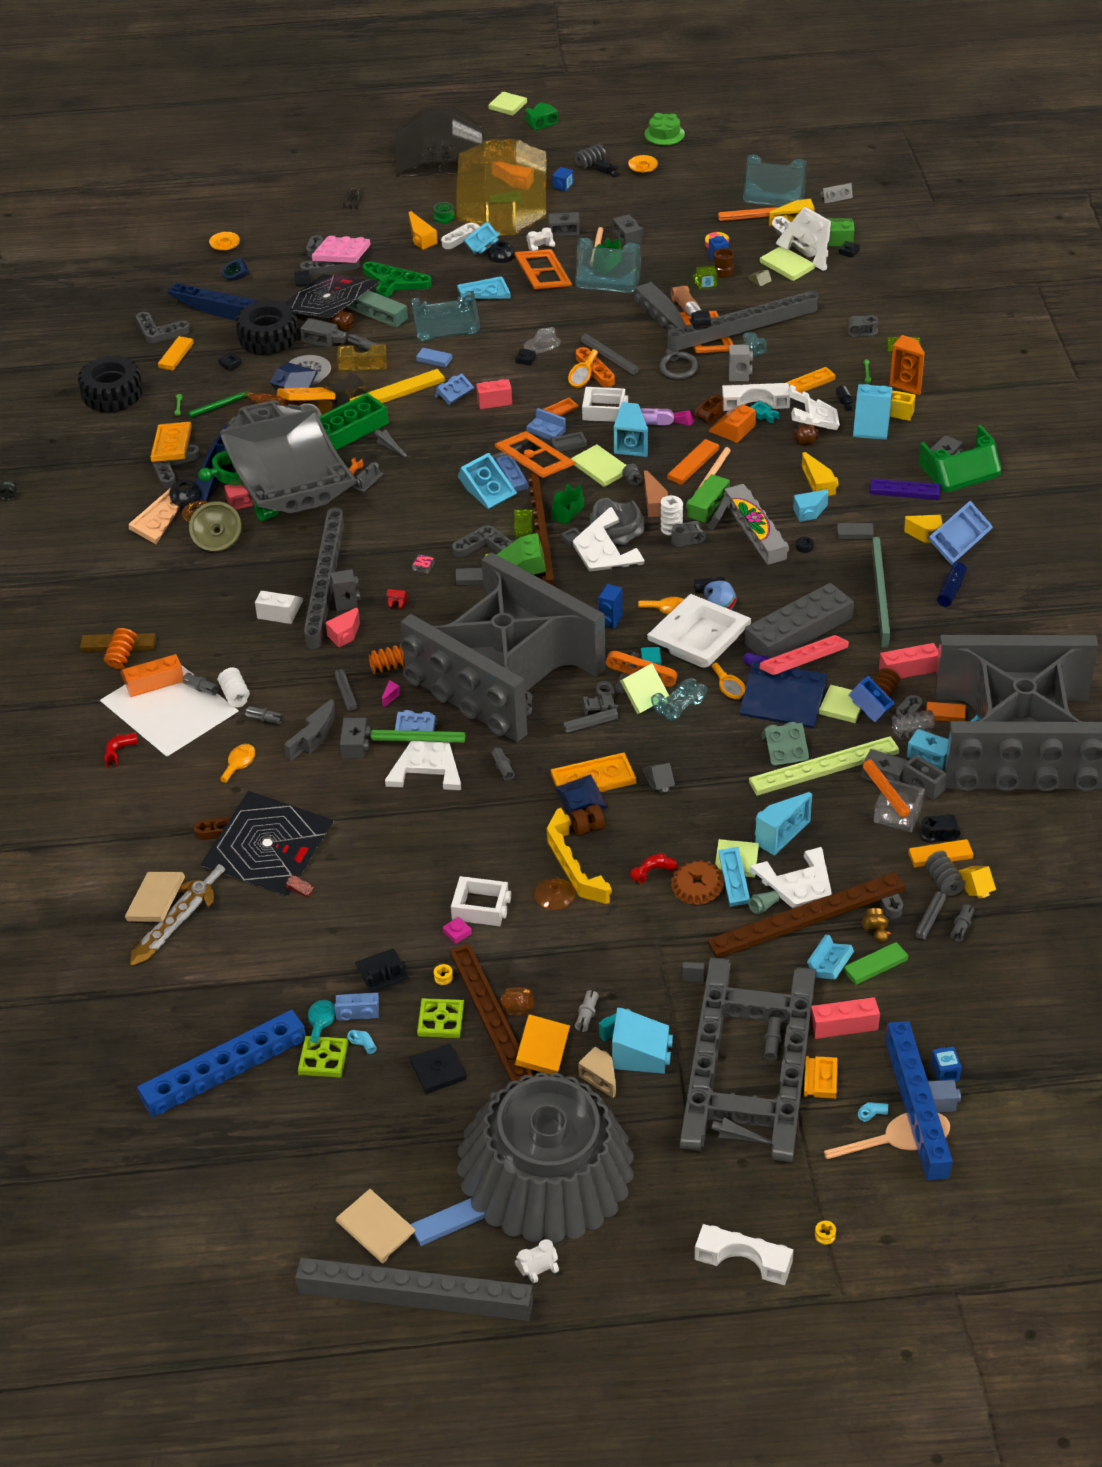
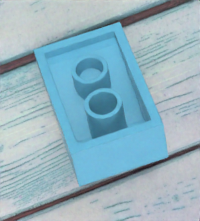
M490 453L460 468L458 478L467 491L487 509L517 495V492Z
M808 792L769 805L765 810L760 811L755 819V843H759L760 848L775 856L810 822L812 793Z

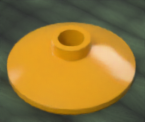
M639 155L631 158L628 165L633 171L646 173L656 169L658 161L652 156Z
M232 232L217 233L209 240L210 246L217 250L232 249L240 242L239 236Z

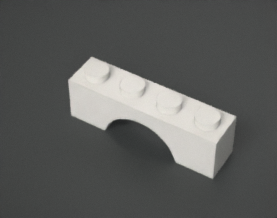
M789 384L722 386L724 411H730L741 404L745 405L758 401L770 405L773 409L790 408Z
M703 1224L695 1245V1260L718 1266L729 1257H745L756 1263L761 1271L762 1279L785 1285L793 1261V1249L784 1245L772 1244L760 1238L747 1237L738 1232L726 1231L717 1226Z

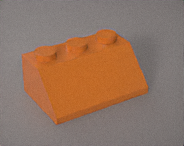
M901 335L894 343L890 386L920 395L925 353L916 339Z
M177 654L120 670L130 697L178 684L184 680L182 666Z

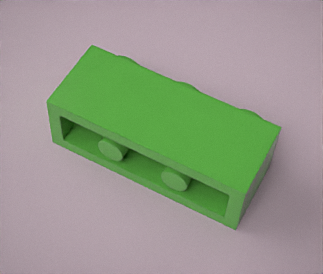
M713 474L707 480H704L699 490L697 489L694 496L686 503L687 517L706 523L715 512L723 497H725V489L730 488V480Z

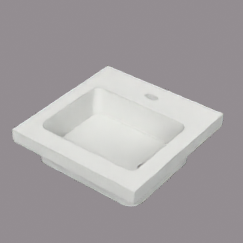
M690 594L647 636L649 641L668 648L671 655L700 667H708L738 639L739 635L745 630V627L751 624V618Z

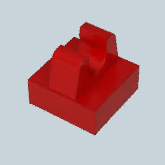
M387 590L389 607L393 609L394 603L398 602L399 609L402 610L405 603L408 602L406 591Z

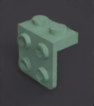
M789 722L783 726L770 725L761 733L762 741H767L770 762L773 766L804 762L809 759L803 723Z

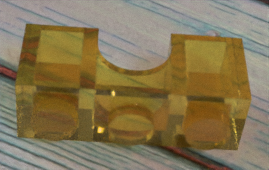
M386 344L370 345V349L364 353L356 352L354 346H338V370L387 369Z

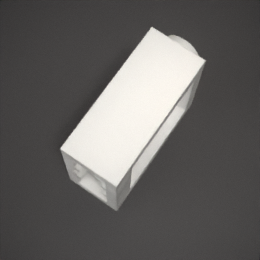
M586 387L582 405L583 420L615 422L621 403H628V395H625V389ZM592 403L619 404V407L592 406Z
M460 876L451 904L452 920L460 917L464 922L500 926L502 918L505 919L507 915L506 904L511 901V891H508V882ZM468 893L498 897L496 908L465 905Z

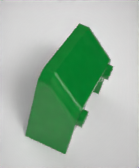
M981 425L977 426L975 448L958 454L950 455L944 449L931 451L924 442L920 443L918 465L935 484H941L940 490L951 492L997 478L1001 475L1002 467L995 440Z

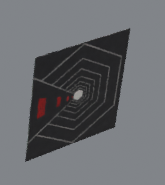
M323 274L284 303L298 314L331 318L380 281Z
M248 791L200 866L214 870L220 864L225 868L223 874L289 896L334 820Z

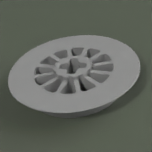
M317 355L299 356L289 361L290 363L318 372L312 385L321 382L331 371L330 362Z

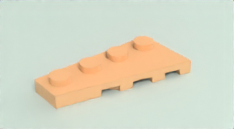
M170 489L129 523V530L157 544L180 509V506L175 505L170 500Z

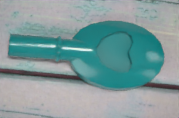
M316 1001L308 1011V1020L313 1026L310 1038L312 1043L319 1041L321 1030L329 1026L336 1017L335 1006L331 1001Z

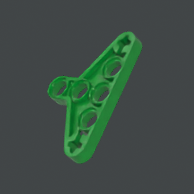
M366 262L363 264V273L371 280L380 281L377 283L376 293L387 298L395 290L428 289L432 286L431 277L426 274L376 262Z

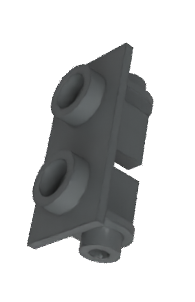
M371 462L365 469L366 471H362L358 476L354 477L356 483L351 488L364 493L384 475V473L378 470L379 464Z

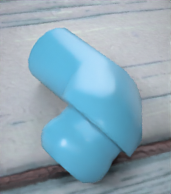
M358 1030L348 1032V1040L353 1044L364 1046L368 1054H372L377 1050L376 1045L367 1032Z
M867 1102L859 1109L858 1117L862 1121H869L876 1114L888 1115V1104Z

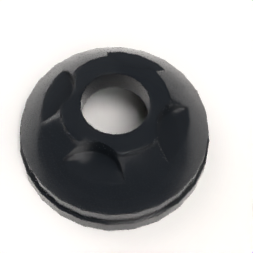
M503 240L497 241L488 249V258L493 262L506 263L515 258V248Z
M180 480L171 486L169 496L175 505L189 507L200 500L201 491L197 483L191 480ZM188 485L189 488L186 490H181L180 486Z

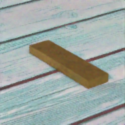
M155 633L137 634V638L133 639L135 643L132 645V651L154 650ZM113 634L82 635L81 652L107 651Z

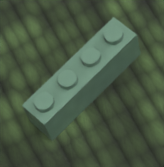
M369 290L347 305L348 309L395 328L408 319L407 305Z

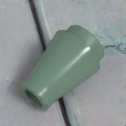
M774 890L752 895L748 901L749 908L754 914H762L779 901V895Z

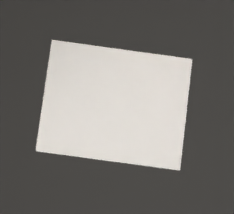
M182 666L183 677L186 673H191L184 666ZM183 682L134 697H130L126 685L100 700L165 756H169L239 712L235 707L230 706L219 694L213 696L204 691L200 692L195 687Z

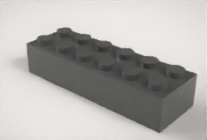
M828 583L746 626L744 644L757 655L767 656L769 659L790 652L852 619L854 601L832 583Z

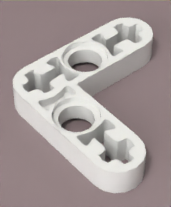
M467 223L442 237V247L452 249L458 246L480 226L475 223Z

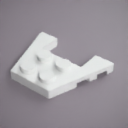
M805 207L780 236L776 244L788 250L792 245L794 237L817 249L813 263L815 267L824 271L827 269V242L830 237L831 221Z
M790 385L788 389L789 397L805 403L806 409L805 412L794 408L791 412L793 421L827 429H838L840 424L837 409L819 399L817 402L810 399L808 393L803 392L801 394L795 391V386Z
M612 507L607 509L573 540V546L589 572L612 569V567L622 566L623 568L629 567L632 564H644L645 560L637 548L620 555L606 533V528L619 523V518Z
M411 741L385 779L386 787H403L406 773L444 775L443 789L461 790V782L449 742Z
M821 847L805 851L804 858L810 866L806 869L776 876L767 861L751 865L750 872L754 876L757 874L762 879L763 884L771 886L778 893L779 897L792 908L832 895Z

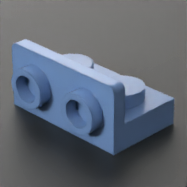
M461 373L458 376L451 377L447 383L438 385L434 396L436 399L441 396L448 405H451L472 392L474 386Z
M537 408L536 418L527 425V432L548 440L562 436L566 432L565 418Z
M404 710L397 713L395 730L434 731L438 720L430 712L418 714L410 710Z
M378 993L336 995V1020L379 1018Z

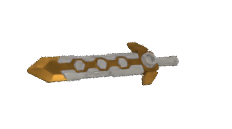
M218 864L204 881L200 879L192 880L180 886L178 892L185 894L169 910L163 922H159L131 951L130 965L133 966L148 961L165 943V940L203 901H205L207 907H210L214 902V892L210 885L225 871L222 865Z

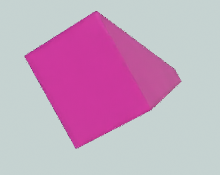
M690 410L674 413L673 422L691 426L694 422Z
M390 680L382 696L384 707L400 695V686Z

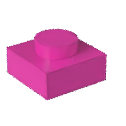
M460 917L442 927L443 933L455 944L472 934L471 928Z

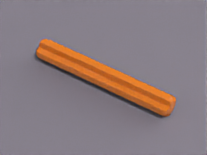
M776 207L719 212L718 219L719 221L769 217V211L776 209Z
M871 759L864 761L863 768L902 818L910 814L909 807Z

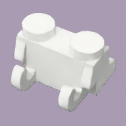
M543 228L541 232L531 231L527 235L526 241L531 251L538 250V246L543 244L555 247L553 233L550 228Z
M542 1240L539 1246L531 1250H521L518 1256H516V1267L523 1277L527 1275L532 1283L538 1282L537 1275L548 1269H551L554 1274L559 1272V1267L555 1262L558 1256L550 1240Z

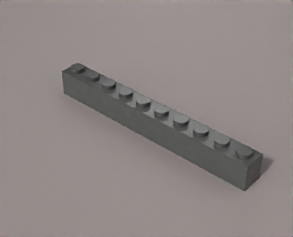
M300 1258L295 1277L298 1293L516 1320L530 1321L533 1305L532 1285L317 1259Z

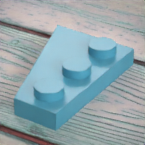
M502 276L457 285L461 299L511 298L510 291Z

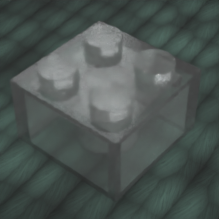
M887 779L909 807L910 814L904 818L900 817L881 792L875 805L874 822L912 832L924 804L925 789Z

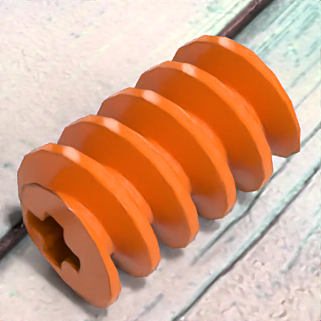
M125 628L115 629L111 642L108 645L109 648H107L103 658L104 662L112 668L124 669L125 666L123 664H126L128 661L129 652L132 651V645L135 643L133 639L137 638V634Z
M395 645L392 650L386 647L385 652L383 649H379L378 654L375 650L371 651L369 662L373 674H376V668L383 672L384 666L388 671H390L391 665L397 669L398 663L404 667V652L401 646L398 648Z

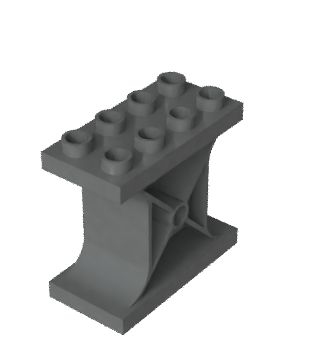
M491 552L482 559L484 599L457 620L447 625L432 626L410 614L401 621L402 640L400 646L404 652L405 662L403 674L406 680L413 686H423L431 691L438 701L443 703L446 701L458 707L467 718H476L487 724L489 729L497 736L505 735L518 743L527 735L525 691H528L552 670L560 666L575 665L595 677L606 669L605 614Z
M940 635L934 688L935 701H964L975 710L978 719L977 721L950 722L945 772L947 773L946 788H959L963 791L973 789H1000L1002 791L1014 789H1039L1042 791L1079 789L1081 791H1092L1094 789H1102V722H1082L1070 713L1067 701L1089 700L1098 649L1096 635Z

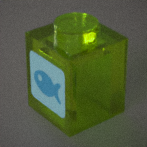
M714 265L696 267V274H693L694 283H697L698 289L717 287V272Z

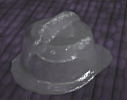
M554 327L540 328L536 331L535 337L524 344V349L536 351V354L558 347L561 341L556 337Z

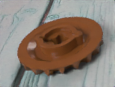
M693 859L691 863L685 862L684 866H679L678 870L674 871L673 878H671L672 891L679 900L687 904H705L714 900L721 893L724 887V876L716 864L713 865L710 861L704 862L702 859L696 862ZM694 879H696V880L701 879V883H699V882L694 883Z

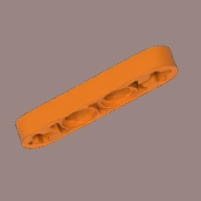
M585 347L578 348L576 350V360L579 363H585L591 351ZM595 357L592 365H590L591 375L602 386H613L615 384V375Z
M619 651L609 652L606 659V665L609 668L629 675L652 663ZM652 663L663 685L667 687L674 686L677 680V672L671 668ZM628 664H634L637 668H632Z

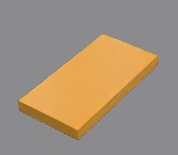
M191 422L158 425L151 453V461L185 459L192 429Z
M625 752L551 769V776L556 787L590 774L600 792L636 784V777Z

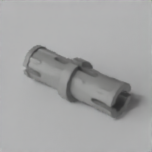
M592 990L586 991L583 1004L579 1006V1016L575 1023V1028L580 1031L583 1024L582 1032H586L591 1018L595 1015V1005L599 998V994L595 991L592 998L590 997Z

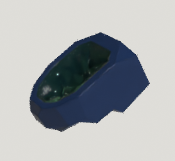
M241 258L228 263L222 271V276L228 280H236L249 274L248 267Z

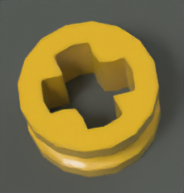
M446 964L436 966L434 969L435 982L439 985L450 984L453 980L452 968Z
M830 1221L819 1222L815 1228L816 1240L824 1245L834 1242L836 1237L835 1225Z

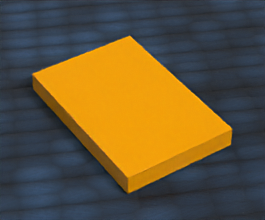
M323 387L277 389V395L287 400L335 399V393Z
M529 1014L515 1065L550 1075L558 1073L570 1025Z

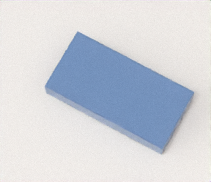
M422 348L416 356V361L444 368L452 360V354Z

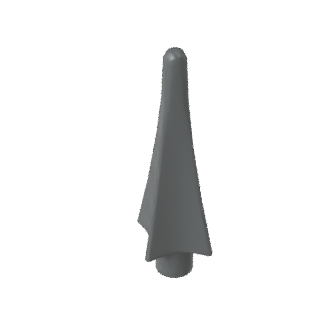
M386 429L383 432L380 430L375 431V435L378 437L377 443L395 451L404 458L407 457L406 453L396 444Z
M725 1117L722 1123L713 1121L711 1129L720 1132L718 1138L745 1140L768 1145L772 1143V1140L753 1133Z

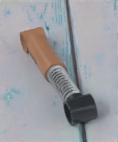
M687 285L671 288L672 302L678 303L683 311L690 315L694 329L711 326L709 311H702L699 308L697 301L689 293Z

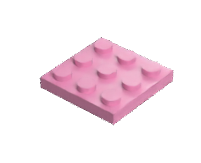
M328 236L312 254V261L356 263L370 246V239Z

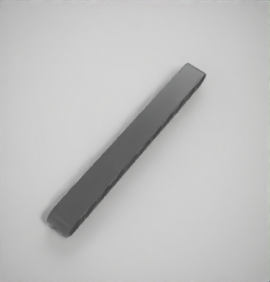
M809 291L711 318L710 327L694 329L693 325L690 324L669 330L667 348L672 351H678L813 313L818 308L819 294Z
M336 507L327 511L304 628L306 646L310 649L319 648L323 642L333 589L331 572H336L344 529L343 512L340 508Z

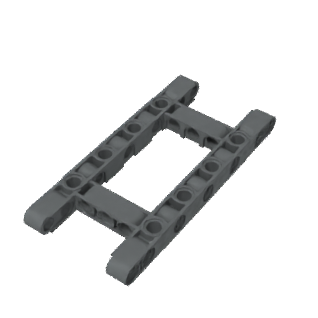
M710 957L683 1120L680 1149L701 1151V1147H704L708 1120L723 1122L725 1117L736 1124L773 1128L771 1143L772 1160L793 1163L816 969L797 967L794 970L791 995L729 988L730 960ZM724 1016L768 1021L770 1017H778L782 1020V1023H788L780 1074L779 1096L775 1100L757 1098L756 1095L749 1097L735 1095V1093L713 1092Z

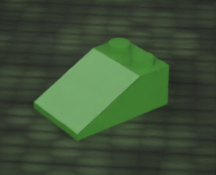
M826 218L831 221L830 237L827 246H842L846 241L854 243L855 230L852 218Z
M538 533L520 537L496 554L532 575L546 572L543 548Z

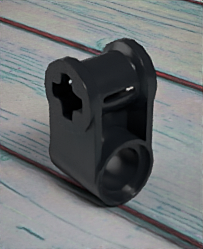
M952 814L926 816L922 820L923 829L920 831V838L925 842L953 841L960 837L961 832L956 817Z

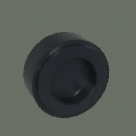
M800 537L796 540L797 551L808 553L813 550L814 542L811 538Z

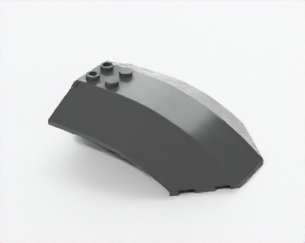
M274 400L241 407L238 415L229 421L228 427L220 432L226 451L241 482L258 507L286 513L317 508L318 506L328 504L332 499L356 483V479L341 460L329 440L315 409L302 410L301 406L279 405V401Z

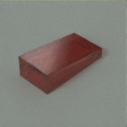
M293 874L286 882V888L307 898L314 890L313 885Z

